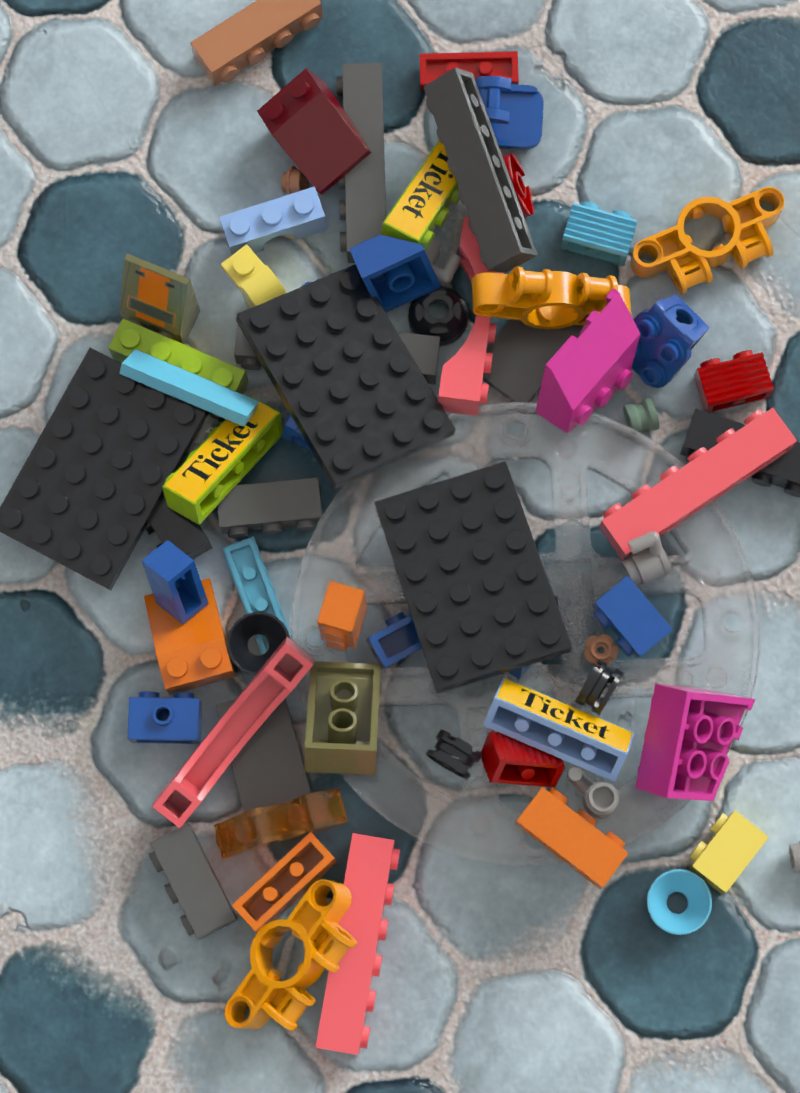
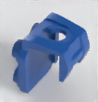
M476 77L475 81L499 148L529 150L536 147L542 137L544 107L543 97L538 89L530 85L511 84V78Z
M678 295L656 302L650 309L643 310L634 318V322L640 332L632 369L641 377L646 385L655 388L665 386L691 357V350L710 327Z

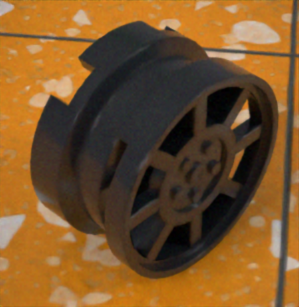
M601 659L597 662L601 667L595 666L575 700V702L582 706L585 704L591 706L592 712L599 716L624 672L617 668L615 670L608 668L607 663ZM607 684H611L604 698L600 697Z
M440 729L435 737L437 742L434 748L437 750L428 749L426 756L448 771L468 780L471 776L468 770L471 769L474 763L480 761L483 754L478 750L473 752V746L458 737L450 736L449 732Z

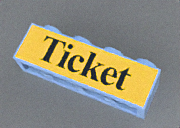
M505 677L498 688L483 724L485 727L614 782L627 757L635 734L630 730Z

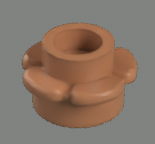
M291 166L289 171L282 174L281 188L283 192H287V195L307 189V178L300 169Z
M604 633L599 636H590L585 642L586 650H584V657L587 662L601 667L597 664L598 660L601 659L607 663L608 667L611 661L615 660L618 656V646L614 645V639ZM602 647L604 653H599L598 648Z

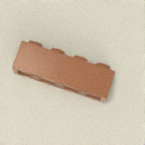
M257 0L190 42L193 56L214 86L221 82H229L237 76L241 69L249 64L255 65L259 63L268 52L276 47L282 48L289 44L293 36L303 30L313 29L320 22V19L323 18L322 5L319 0Z

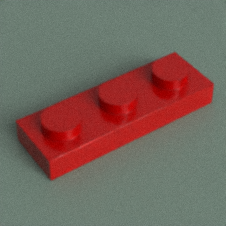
M518 51L419 54L420 90H424L423 86L453 68L472 72L474 78L500 76L511 78V84H519Z

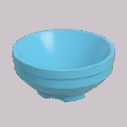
M682 869L667 871L655 879L648 891L647 909L651 919L659 928L670 934L684 935L698 930L708 920L711 913L712 897L710 890L704 880L691 871ZM671 893H681L687 899V908L681 914H675L667 907V898Z

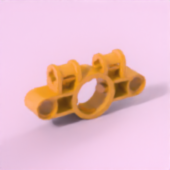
M765 187L729 203L716 197L695 199L683 208L675 226L642 239L635 245L630 262L631 270L635 275L642 278H649L667 270L676 290L682 295L687 293V289L702 282L706 284L712 282L713 276L710 268L721 265L731 255L741 269L747 267L748 262L762 256L766 258L771 257L774 253L773 247L765 228L773 225L778 220L784 207V196L780 190L774 187ZM768 202L773 205L775 210L765 211L761 208L760 203ZM704 214L715 216L722 220L725 233L730 234V242L725 246L721 244L712 251L700 250L692 245L691 237L688 234L685 235L684 224L689 219H698L703 217ZM644 253L650 254L655 261L649 264L644 263L638 256Z
M516 266L510 274L480 273L472 277L471 280L474 314L483 317L521 320L525 325L533 328L560 329L572 325L584 326L586 318L593 310L600 313L606 307V296L613 288L619 291L631 314L630 290L626 286L618 285L616 277L608 275L605 278L589 277L587 273H580L577 276L572 273L551 271L549 269H543L541 272L524 271L523 267Z
M320 879L315 881L287 920H273L265 924L256 933L250 948L252 968L225 1006L224 1015L230 1026L258 1030L272 1017L284 1028L291 1031L296 1030L298 1027L297 1021L308 1006H313L316 1002L315 998L306 988L313 985L320 978L324 968L337 973L340 968L338 964L349 948H355L357 945L356 939L338 924L351 905L352 896L347 886L330 880ZM332 889L333 899L331 903L327 905L326 897L328 892ZM293 930L291 934L303 941L305 948L304 962L300 963L297 973L292 978L284 981L281 979L282 974L277 969H274L272 963L273 948L282 940L281 936L284 933ZM249 1006L250 1014L248 1019L245 1020L244 1011Z

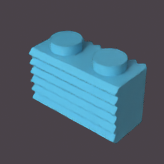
M584 201L580 205L573 203L563 235L561 249L625 266L638 220L631 219L632 216L629 213L620 210H614L612 213L601 211L598 205Z

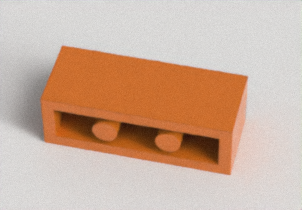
M329 581L317 620L321 638L327 641V647L346 652L347 647L356 649L367 613L364 590Z
M542 787L515 824L597 888L602 889L629 854L623 849L626 843L610 831L605 835L594 826L597 821L585 811L580 809L576 813L565 805L568 799L558 790L551 787L547 791Z
M310 832L234 902L232 906L257 933L265 924L277 920L307 892L315 881L322 878L338 861Z

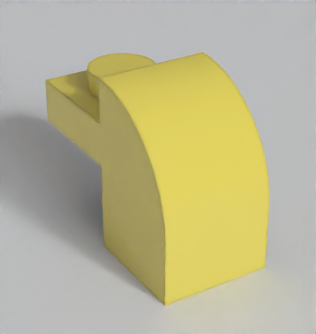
M247 244L221 263V268L242 292L244 302L249 308L286 294L284 287L268 265L262 263Z

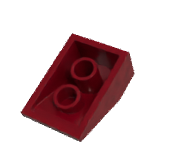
M307 68L257 110L272 136L321 195L372 153L326 82Z

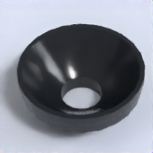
M441 286V288L413 300L408 310V322L412 333L440 336V346H446L457 341L463 335L468 325L469 314L464 299L459 293L445 286ZM435 302L444 303L448 307V314L442 319L431 317L428 312L431 304Z
M253 612L239 618L229 631L227 639L229 656L240 670L247 674L256 675L285 638H290L289 632L283 622L269 613ZM255 635L264 636L269 643L268 651L258 656L252 654L248 649V641L251 637Z

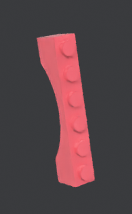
M464 217L459 256L462 259L460 265L466 272L471 285L472 277L477 274H504L503 272L490 271L483 264L480 258L481 249L479 243L469 227L470 218ZM476 315L474 326L466 342L442 367L438 402L442 405L445 412L478 416L479 405L487 403L489 384L483 383L484 373H491L493 354L487 353L488 343H495L497 323H491V317Z
M286 637L157 795L152 807L178 828H181L245 744L314 665V658L290 638Z

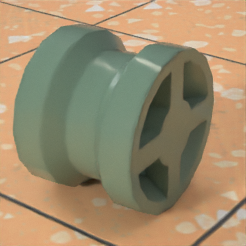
M650 397L642 399L639 404H623L624 418L632 437L640 435L641 431L646 429L651 431L659 429L657 411Z

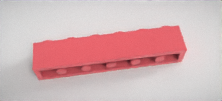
M771 408L765 413L761 409L754 412L744 420L746 424L744 427L736 432L733 428L727 430L716 439L718 444L708 451L705 447L698 449L687 458L689 460L688 464L680 469L676 465L660 475L661 482L652 488L646 484L631 495L633 500L623 507L617 503L602 514L604 519L601 521L599 529L621 560L629 558V555L632 554L627 543L628 541L651 531L657 532L661 537L792 450L797 440L775 409Z
M352 833L344 885L350 890L352 900L349 909L338 924L356 939L357 945L355 948H349L338 964L340 968L337 973L328 972L315 1048L359 1055L360 1048L367 1049L371 1027L364 1026L366 1011L373 1013L377 992L370 990L372 976L379 977L383 955L376 954L378 940L385 941L389 921L382 919L384 905L391 906L394 892V884H388L390 869L397 870L400 849L394 848V840Z

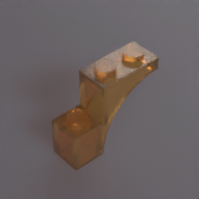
M336 788L305 794L286 803L251 809L214 825L216 843L220 848L222 859H227L271 844L308 835L310 832L313 834L330 830L347 823L348 820L340 790Z

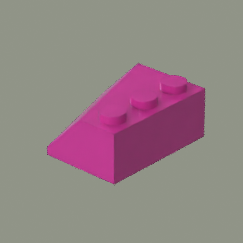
M614 288L606 296V307L600 313L593 310L586 318V324L582 328L579 337L571 335L545 365L535 412L567 434L578 424L580 426L584 425L595 409L604 407L611 399L612 394L618 389H625L633 377L631 368L640 332L622 296Z
M655 683L635 789L671 799L713 801L729 764L727 756L729 747L733 739L739 740L743 731V727L739 726L745 709L751 711L755 699L701 688Z

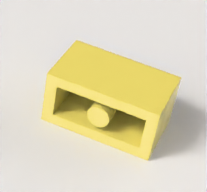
M735 810L729 816L722 813L710 828L715 834L706 844L701 840L689 855L693 862L688 869L697 874L721 895L727 893L769 838V836Z

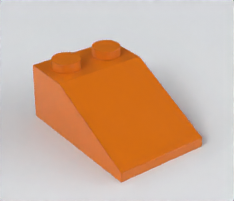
M210 578L201 580L209 604L183 625L156 603L153 594L144 596L165 690L169 695L236 677L233 662L227 650V640Z

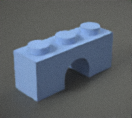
M315 186L219 217L231 256L246 244L254 253L264 251V244L277 236L292 234L298 240L327 230L325 214Z

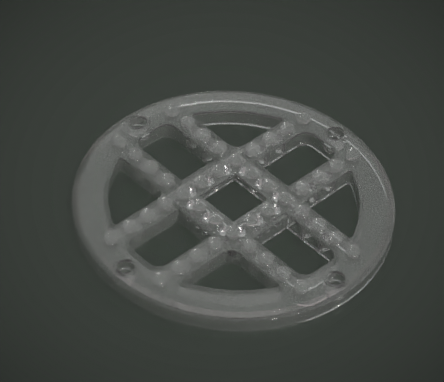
M530 402L479 406L478 416L457 413L448 414L456 429L453 436L344 485L336 494L319 520L300 566L292 603L291 640L310 654L314 661L349 663L346 659V652L327 647V641L318 647L310 645L307 641L308 633L312 629L319 628L317 620L329 581L364 590L367 605L407 604L394 565L357 566L366 548L381 528L374 504L375 501L427 486L443 475L453 478L482 469L495 461L540 460L547 465L551 474L555 553H539L554 598H557V606L572 645V652L560 655V664L531 665L520 680L506 672L439 694L436 693L428 667L383 668L380 675L379 707L448 706L458 716L459 738L473 746V752H476V750L481 751L488 733L492 731V729L483 726L504 677L600 718L599 715L592 712L591 706L587 704L582 706L575 702L586 680L596 666L588 663L584 657V650H586L585 642L592 635L599 636L602 634V626L592 614L596 611L592 604L626 576L621 566L622 560L620 557H602L592 548L590 542L587 470L607 478L627 490L630 494H633L646 484L652 488L661 482L660 475L676 465L680 469L685 466L657 442L629 426L603 415L592 413L584 425L580 426L578 424L567 434L535 412L537 403ZM510 422H520L525 426L526 430L521 436L515 437L507 432L506 425ZM715 500L669 531L685 553V555H667L672 573L644 585L641 583L636 585L644 595L687 594L695 597L702 609L703 652L698 656L690 658L612 660L608 668L612 670L617 668L624 672L609 700L652 697L655 683L701 688L752 698L760 657V614L757 592L749 562L738 535L722 507ZM728 614L737 615L743 622L742 629L736 632L728 630L724 625V617ZM599 647L598 652L603 653V648ZM310 670L297 685L306 715ZM607 684L600 697L604 698L611 684ZM746 709L739 723V726L741 727L748 713V710ZM379 737L377 740L376 775L340 774L342 779L363 802L387 822L414 839L442 852L476 862L501 866L540 867L566 864L544 846L535 850L526 845V832L515 824L523 811L509 810L501 804L498 798L497 783H489V778H487V773H485L481 759L468 770L471 774L468 780L461 777L462 798L459 800L445 794L415 775L386 748ZM736 739L732 740L729 750L731 749ZM565 761L566 798L568 799L565 805L576 813L580 809L585 811L582 803L583 794L567 779L569 770L572 767L580 768L583 776L592 784L603 781V777ZM636 776L617 789L619 804L614 813L607 818H594L597 821L594 827L605 835L608 831L614 833L627 845L656 829L679 812L690 800L665 798L635 789Z

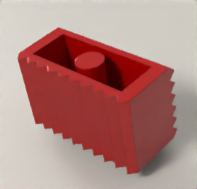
M746 350L733 355V360L720 362L719 358H714L700 364L701 368H697L694 378L705 412L721 411L730 407L770 398L774 388L763 352L753 354L752 350Z
M494 730L488 733L480 751L483 754L481 763H483L489 783L555 788L565 768L562 759L502 733H495Z

